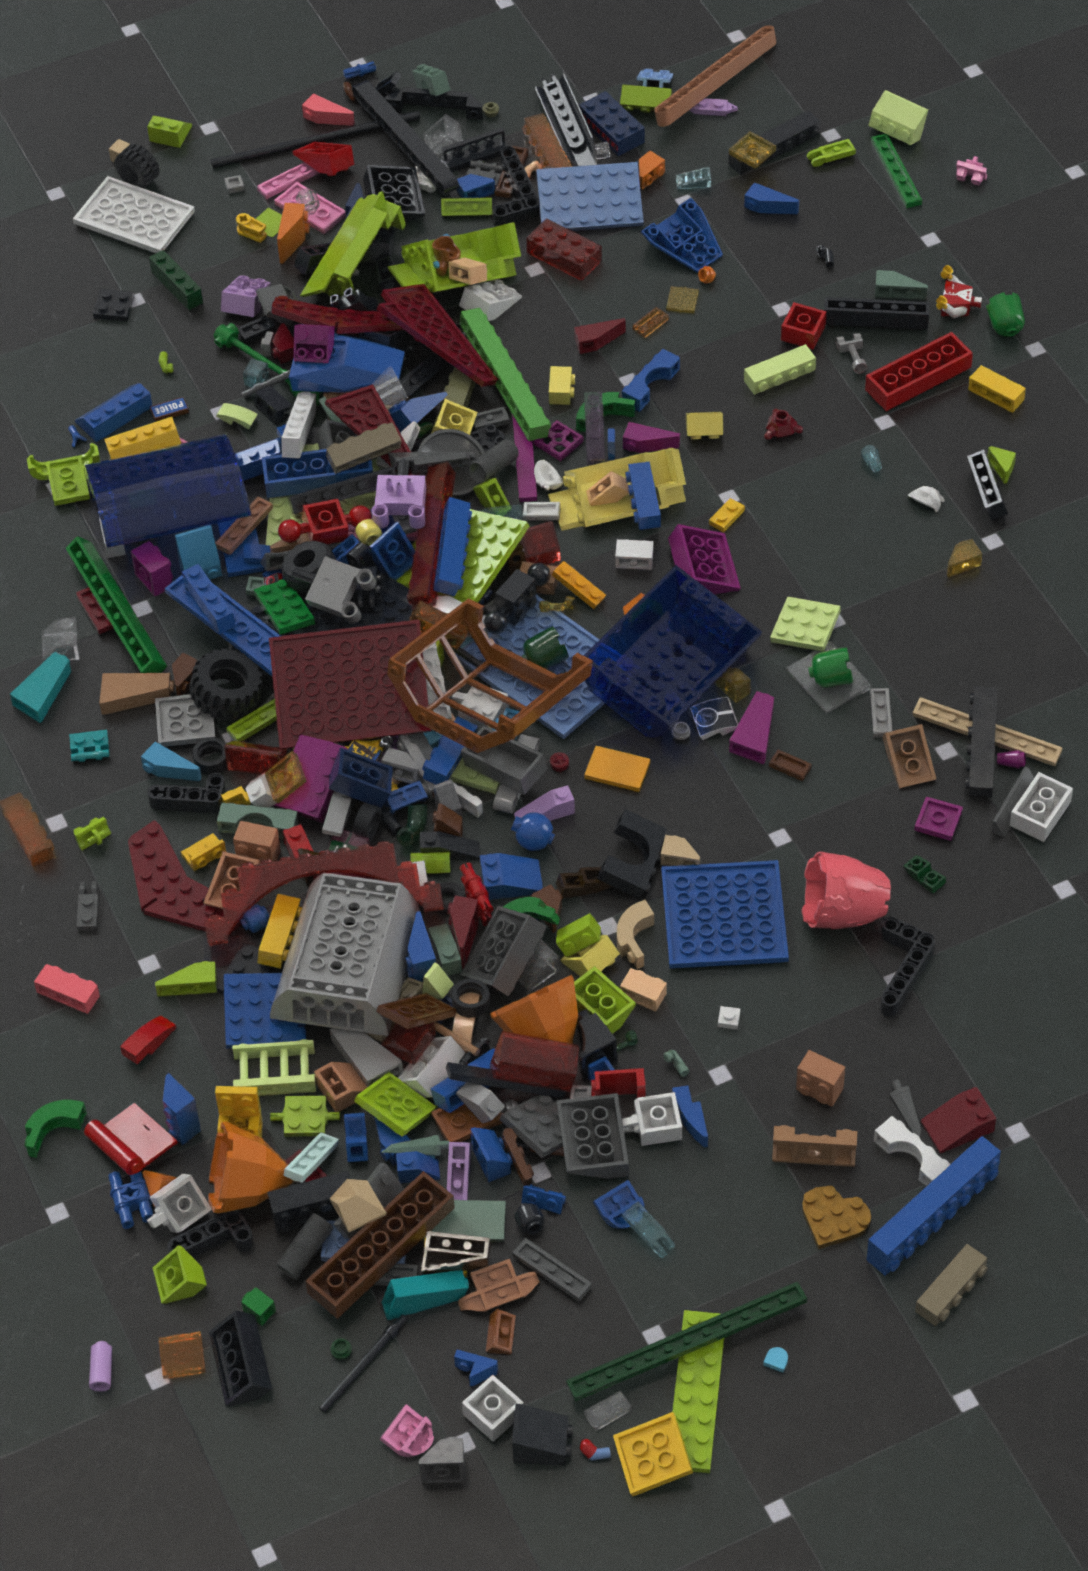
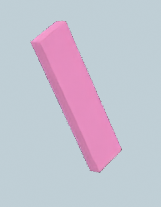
M304 162L257 185V190L265 199H268L287 190L296 182L301 183L319 174V172Z

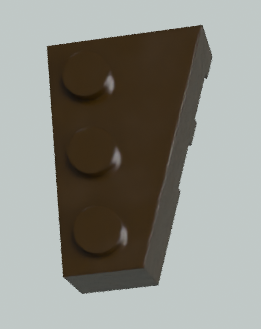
M427 1231L421 1268L422 1275L458 1270L468 1271L488 1267L491 1250L490 1238Z

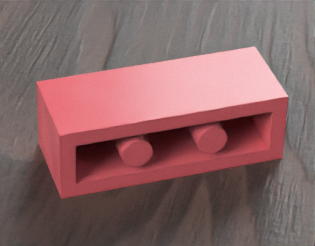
M46 964L34 981L37 993L86 1014L90 1012L100 997L98 985L91 980L86 981L74 973L63 971L57 966Z

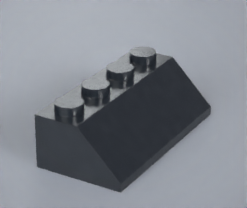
M235 1310L209 1331L224 1401L228 1407L258 1400L272 1389L255 1315Z

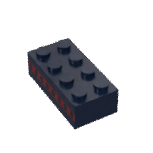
M606 91L579 104L589 129L617 156L645 143V128Z

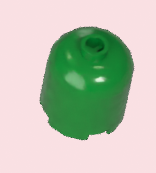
M1003 292L989 299L990 303L986 305L995 333L1004 337H1011L1019 333L1025 324L1019 295L1016 293L1005 295Z
M838 648L817 653L812 659V666L808 667L810 678H814L815 683L822 688L853 683L852 671L847 669L846 664L850 662L848 649Z

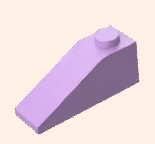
M568 785L548 791L514 813L515 818L516 816L521 818L527 813L537 812L545 815L551 821L574 814L575 802Z
M449 1142L447 1191L454 1195V1200L468 1199L471 1143Z

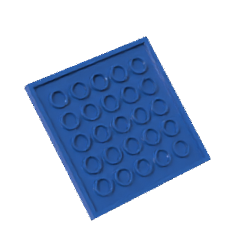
M778 860L661 867L669 968L789 962Z

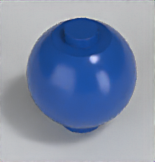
M537 812L527 813L521 818L516 816L511 831L515 832L517 842L529 851H539L544 849L547 844L551 845L555 836L552 833L553 826L551 821L545 815Z

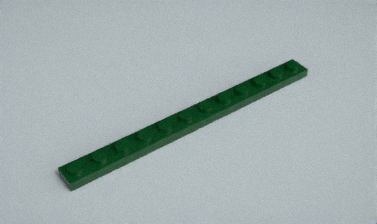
M797 1281L566 1380V1385L576 1402L807 1303V1297Z

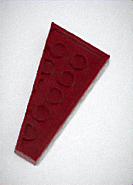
M373 384L325 400V405L357 436L366 430L372 431L377 429L381 424L393 422L402 441L401 448L391 452H411ZM388 453L380 456L390 467H392ZM409 468L408 475H420V473L412 474Z

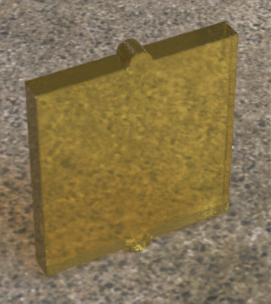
M671 286L666 310L679 311V313H695L699 289L687 288L686 286Z

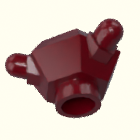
M774 409L765 428L767 432L764 434V438L770 440L773 436L782 438L791 436L793 433L801 434L803 427L798 425L796 420L787 411Z

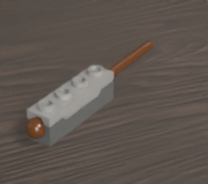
M424 733L398 736V742H396L398 750L407 752L419 767L418 781L420 780L430 801L435 800V784L423 779L424 771L422 767L426 760L431 759L430 755L433 750Z

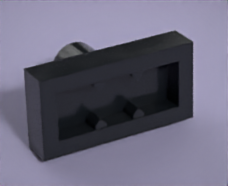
M398 71L394 72L379 82L375 89L381 95L386 92L392 94L399 90L396 85L402 75Z

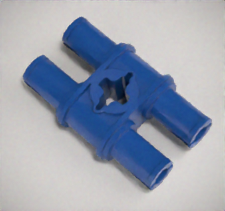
M141 1170L134 1175H130L131 1183L123 1185L119 1172L110 1173L108 1176L111 1185L110 1196L113 1198L114 1211L119 1214L122 1227L128 1229L134 1226L131 1211L138 1209L140 1210L143 1222L148 1223L147 1220L154 1214L150 1194Z

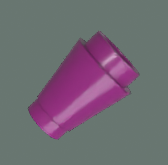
M1021 750L997 754V764L1018 769L1025 767L1026 754L1021 752Z

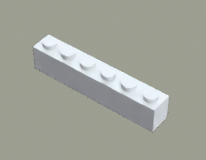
M309 391L298 392L282 435V457H301L316 415V393Z

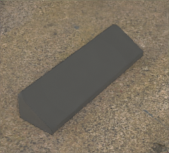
M1024 767L992 823V833L1006 837L1011 828L1009 826L1011 812L1034 780L1029 767Z

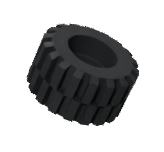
M133 143L128 145L114 160L116 171L121 179L145 189L159 176L160 169L155 157L139 144Z

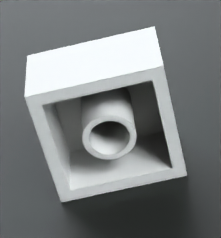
M492 1375L462 1402V1411L469 1421L494 1442L514 1423L515 1405L523 1404V1401Z

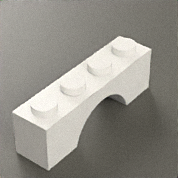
M893 1116L875 1130L874 1142L888 1154L906 1152L913 1155L921 1165L919 1181L925 1186H928L950 1165L947 1160L940 1158L932 1147L926 1146L917 1134L911 1133L902 1121H897Z

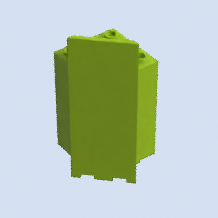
M383 191L379 192L378 195H368L366 199L359 198L300 296L307 297L323 292L329 296L337 294L342 297L346 289L350 287L354 289L351 276L380 228L388 230L390 226H393L400 230L404 229L406 224L401 207L385 201Z
M514 222L450 236L454 244L461 251L460 258L465 257L486 264L487 281L516 276L513 258L521 257ZM427 239L401 246V253L405 263L388 266V269L402 287L425 284L429 291L433 293L470 285L450 279L449 268L444 276L437 275L433 262L436 261L432 247L434 240L428 241Z

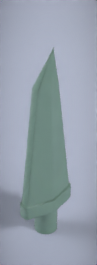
M433 1135L391 1144L381 1153L417 1151L425 1155L440 1156L441 1149H449V1141H440L439 1135Z

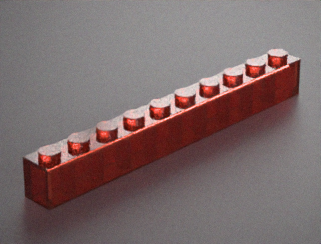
M448 461L428 467L426 475L424 507L426 524L418 529L416 549L413 555V567L411 568V580L409 581V593L407 594V600L415 610L436 606L438 592L433 589L443 513L449 497L453 496L456 476Z

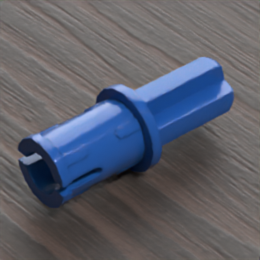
M373 61L362 65L357 64L355 67L344 69L343 75L346 79L356 76L362 77L363 74L376 72V66L373 65Z

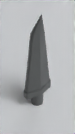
M898 1079L894 1080L892 1085L895 1091L891 1092L890 1096L911 1131L920 1138L922 1129L909 1086L902 1087Z

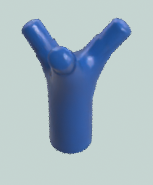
M74 425L68 427L73 437L72 447H75L77 440L87 441L86 438L79 434Z

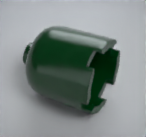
M552 626L527 639L523 644L522 650L524 655L521 657L545 669H549L566 661L569 655L565 645H560L557 639L560 635Z

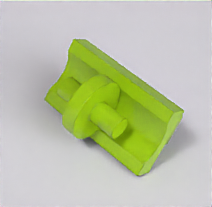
M96 817L90 820L89 825L86 827H78L73 831L81 850L94 843L97 845L102 844V839L111 834L107 820L104 817L100 819Z

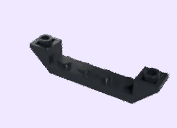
M403 87L385 97V100L397 113H402L404 104L466 109V118L483 120V105L469 92L448 91L435 96L429 93V89Z

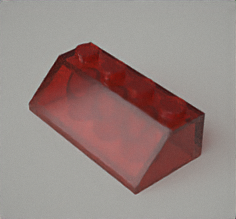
M502 1031L490 1062V1068L495 1079L570 1092L577 1075L579 1045Z

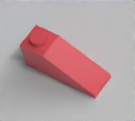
M314 93L302 104L303 117L312 122L347 126L355 124L353 111Z

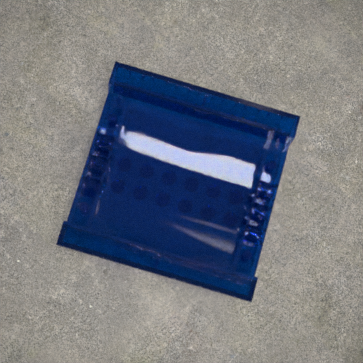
M226 434L84 465L87 486L96 504L107 548L251 516L239 464Z

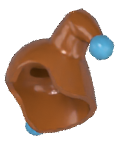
M444 234L432 243L436 259L433 265L439 276L446 274L449 268V261L460 259L461 257L460 249L454 244L453 239L448 234Z

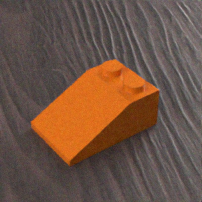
M284 204L277 236L279 261L282 264L305 241L306 233L309 234L310 224L307 223L308 211L305 210V204Z

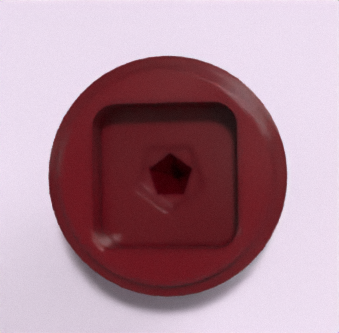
M554 753L550 757V766L555 771H564L569 766V758L565 753Z

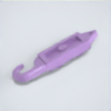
M704 98L689 111L693 112V114L726 116L728 113L737 111L738 107L729 103L728 100Z

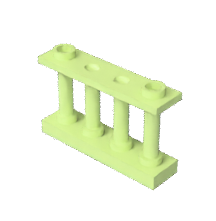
M302 1039L290 1042L233 1045L234 1060L240 1059V1079L233 1080V1086L257 1087L258 1096L316 1092L315 1075H309L308 1060L309 1054H315L313 1040ZM300 1055L301 1075L289 1076L288 1056ZM268 1057H280V1077H268ZM260 1058V1078L248 1079V1059Z

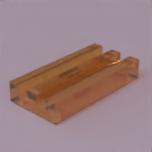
M655 307L633 324V330H638V333H642L643 337L646 338L668 321L669 315Z

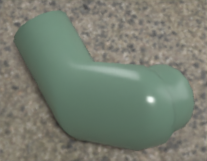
M669 1050L664 1053V1060L668 1063L672 1062L681 1077L689 1074L690 1070L675 1050Z

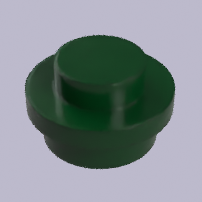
M339 1338L331 1344L330 1351L334 1358L341 1360L350 1356L352 1347L349 1341Z

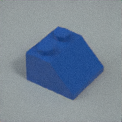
M471 1128L472 1151L487 1181L491 1182L511 1174L513 1161L510 1154L504 1151L505 1146L502 1138L497 1137L494 1130Z

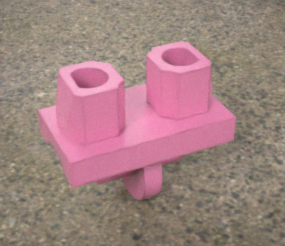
M974 156L973 160L967 159L966 162L958 160L956 164V179L965 181L967 175L972 176L971 183L979 186L987 178V168L983 167V163L978 162L979 158Z

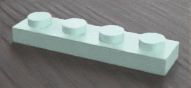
M320 1132L285 1168L284 1176L291 1178L293 1181L303 1183L338 1146L339 1139Z

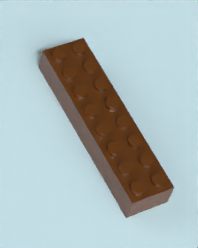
M423 1171L384 1207L386 1211L385 1216L366 1224L305 1281L307 1294L338 1319L426 1236L427 1231H431L455 1208L454 1195Z

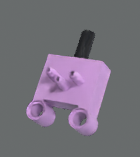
M405 458L399 460L397 475H378L375 506L372 507L371 511L372 519L379 528L388 526L389 515H409L410 526L415 529H420L426 524L424 510L426 479L425 476L408 475L409 461L405 460Z

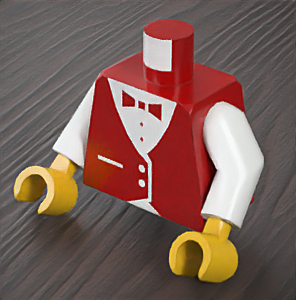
M946 265L941 272V277L943 279L948 278L945 283L943 296L941 295L936 299V307L941 310V316H951L952 318L968 316L970 307L981 308L982 297L972 296L973 287L962 283L955 275H951L953 269L951 266Z

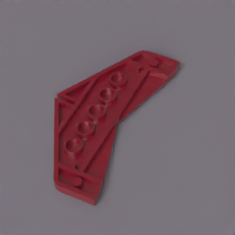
M287 296L275 297L271 313L302 324L334 326V331L337 328V334L404 330L379 311H355L352 309L344 311L338 310L335 307H324L288 299Z
M155 820L129 838V850L141 911H144V915L219 936H226L242 925L240 922L243 919L242 913L204 905L209 888L187 877L162 827Z

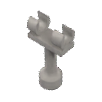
M853 334V340L846 342L843 336L836 337L838 341L836 346L839 349V353L850 352L854 361L852 363L854 372L857 374L865 372L867 369L864 359H860L857 349L863 348L861 334Z

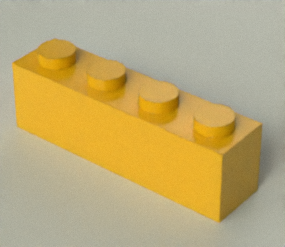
M277 894L259 947L258 964L281 968L283 961H286L289 952L287 948L291 946L293 939L292 932L295 933L298 923L296 920L300 917L302 910L300 898Z

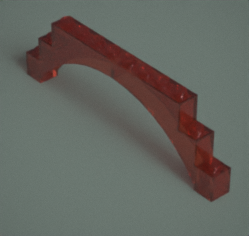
M389 841L377 843L378 846L372 847L369 844L358 846V849L350 850V847L338 849L339 852L333 853L330 850H326L314 856H311V853L299 855L300 858L295 859L287 856L275 862H272L271 859L260 861L261 864L253 865L251 862L243 863L241 867H237L240 891L227 889L225 893L221 894L224 917L212 915L208 917L209 919L205 920L208 945L214 946L229 943L228 937L234 927L254 904L271 891L303 877L322 873H352L368 876L380 881L400 883L409 891L416 902L423 907L424 912L443 910L440 883L435 884V881L423 883L424 886H420L417 863L412 864V861L400 863L401 866H397L394 844H389Z

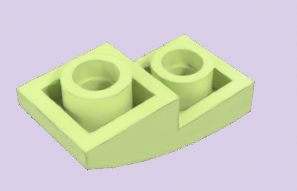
M223 403L216 417L230 425L235 421L249 429L258 414L238 405Z

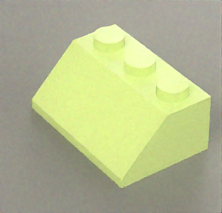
M886 90L872 110L868 126L912 145L921 139L928 109Z

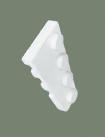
M435 642L423 652L424 662L444 694L446 692ZM426 679L430 705L438 697ZM445 703L440 704L433 710L447 719L452 718L450 706Z

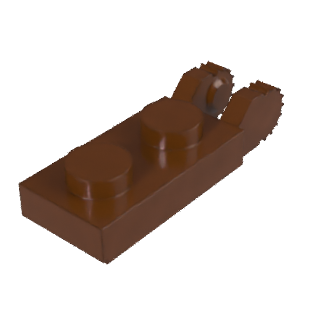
M506 1128L502 1134L504 1146L512 1158L513 1165L523 1186L532 1184V1176H534L530 1164L526 1165L523 1159L525 1158V1153L522 1147H518L516 1144V1133H514L513 1129Z

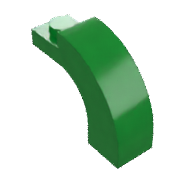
M605 392L589 398L578 410L576 431L594 433L598 420L607 415L634 417L635 400L619 398V392Z
M536 897L519 898L503 906L504 908L524 913L535 919L558 925L561 919L554 908L547 906L540 898Z
M58 1100L48 1103L34 1112L25 1125L27 1137L24 1146L27 1148L28 1156L37 1158L44 1137L53 1129L69 1127L80 1130L87 1113L84 1102Z

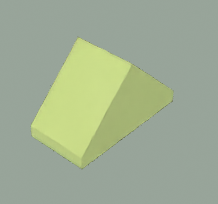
M434 963L424 976L422 994L427 993L437 999H443L454 984L437 963Z

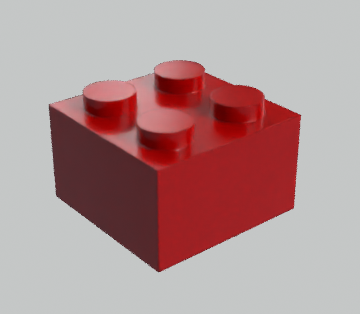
M793 302L781 325V341L799 346L806 344L809 349L814 350L826 326V311Z

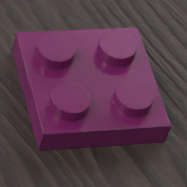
M926 796L914 830L952 841L963 812V807Z

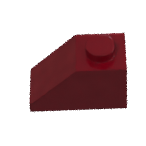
M282 323L272 340L273 349H271L274 359L277 358L280 364L291 361L294 358V337L286 325Z

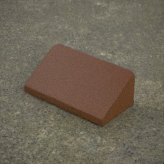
M499 1309L491 1313L486 1352L509 1355L512 1353L516 1315Z

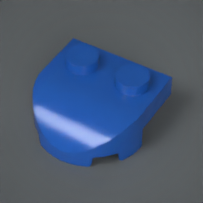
M629 1180L593 1201L605 1223L613 1228L625 1229L632 1227L642 1218L643 1198L638 1196Z

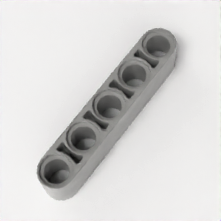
M520 735L518 742L536 751L539 750V738ZM500 784L494 799L493 809L513 814L521 793Z

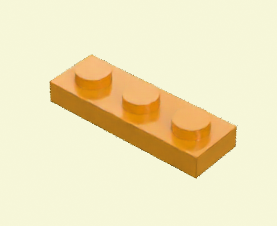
M565 561L552 573L554 578L593 609L606 597V594Z

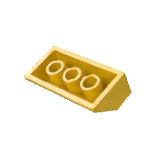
M172 417L104 439L118 478L140 471L143 467L149 468L157 465V463L161 464L185 456Z

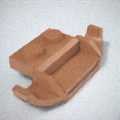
M510 1259L471 1272L470 1277L476 1291L459 1299L458 1304L461 1311L486 1312L519 1298H525L540 1281L536 1272H528L516 1276Z

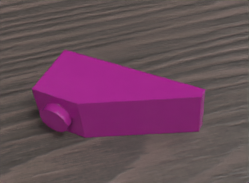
M632 422L628 423L623 435V449L643 453L680 447V433Z

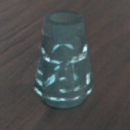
M874 445L865 446L861 450V457L872 472L880 471L882 465L878 449Z

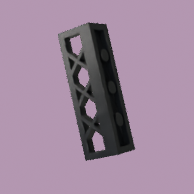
M501 127L442 147L443 163L451 172L470 166L471 161H486L500 156L501 149L504 146H509L505 141V130ZM500 134V138L492 140L496 135ZM485 140L483 144L477 145L480 141ZM470 145L468 149L462 150L465 146ZM454 150L453 154L447 156V152Z

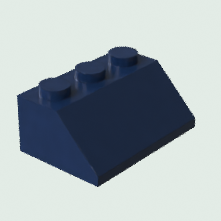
M340 747L329 776L328 789L382 808L391 794L393 767Z

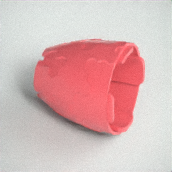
M819 851L813 858L808 860L804 872L806 887L805 905L802 907L804 922H807L811 928L842 929L857 927L880 919L887 914L888 905H885V901L890 899L891 885L885 873L855 858Z

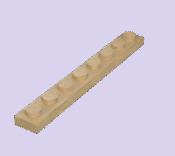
M921 697L913 711L914 717L967 736L968 727H972L973 721H969V714ZM996 724V746L1010 751L1021 750V752H1025L1026 757L1056 766L1062 753V747Z

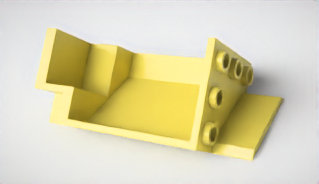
M668 448L651 453L645 452L565 471L563 483L568 489L547 494L550 502H560L561 504L560 518L557 520L561 531L581 526L588 527L633 516V512L636 511L631 508L633 496H629V493L618 502L591 506L589 505L586 492L611 471L626 478L625 472H628V464L650 461L659 509L686 502L683 485H686L679 449Z

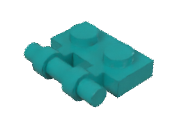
M107 730L69 734L71 761L85 762L87 759L96 758V760H102L103 757H110Z

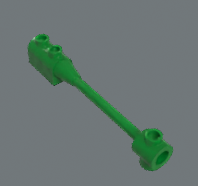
M229 323L227 326L222 324L215 330L214 342L218 347L222 348L225 345L231 348L236 346L279 375L288 371L239 341V330L234 324ZM290 379L284 380L290 386V392L294 397H297L298 392H303L293 391ZM309 391L316 393V406H319V399L323 398V392Z

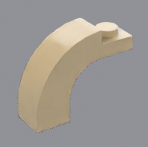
M646 900L629 907L622 914L617 925V949L620 953L619 955L620 957L627 955L629 962L634 963L637 969L644 967V954L634 938L640 931L654 925V913Z

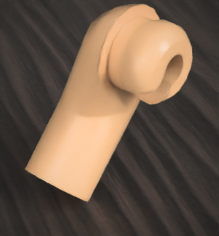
M533 161L525 167L529 179L534 170L542 169L543 166L539 161Z

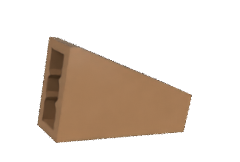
M103 673L99 702L101 713L110 714L155 703V698L171 697V692L175 690V683L171 681L170 673Z

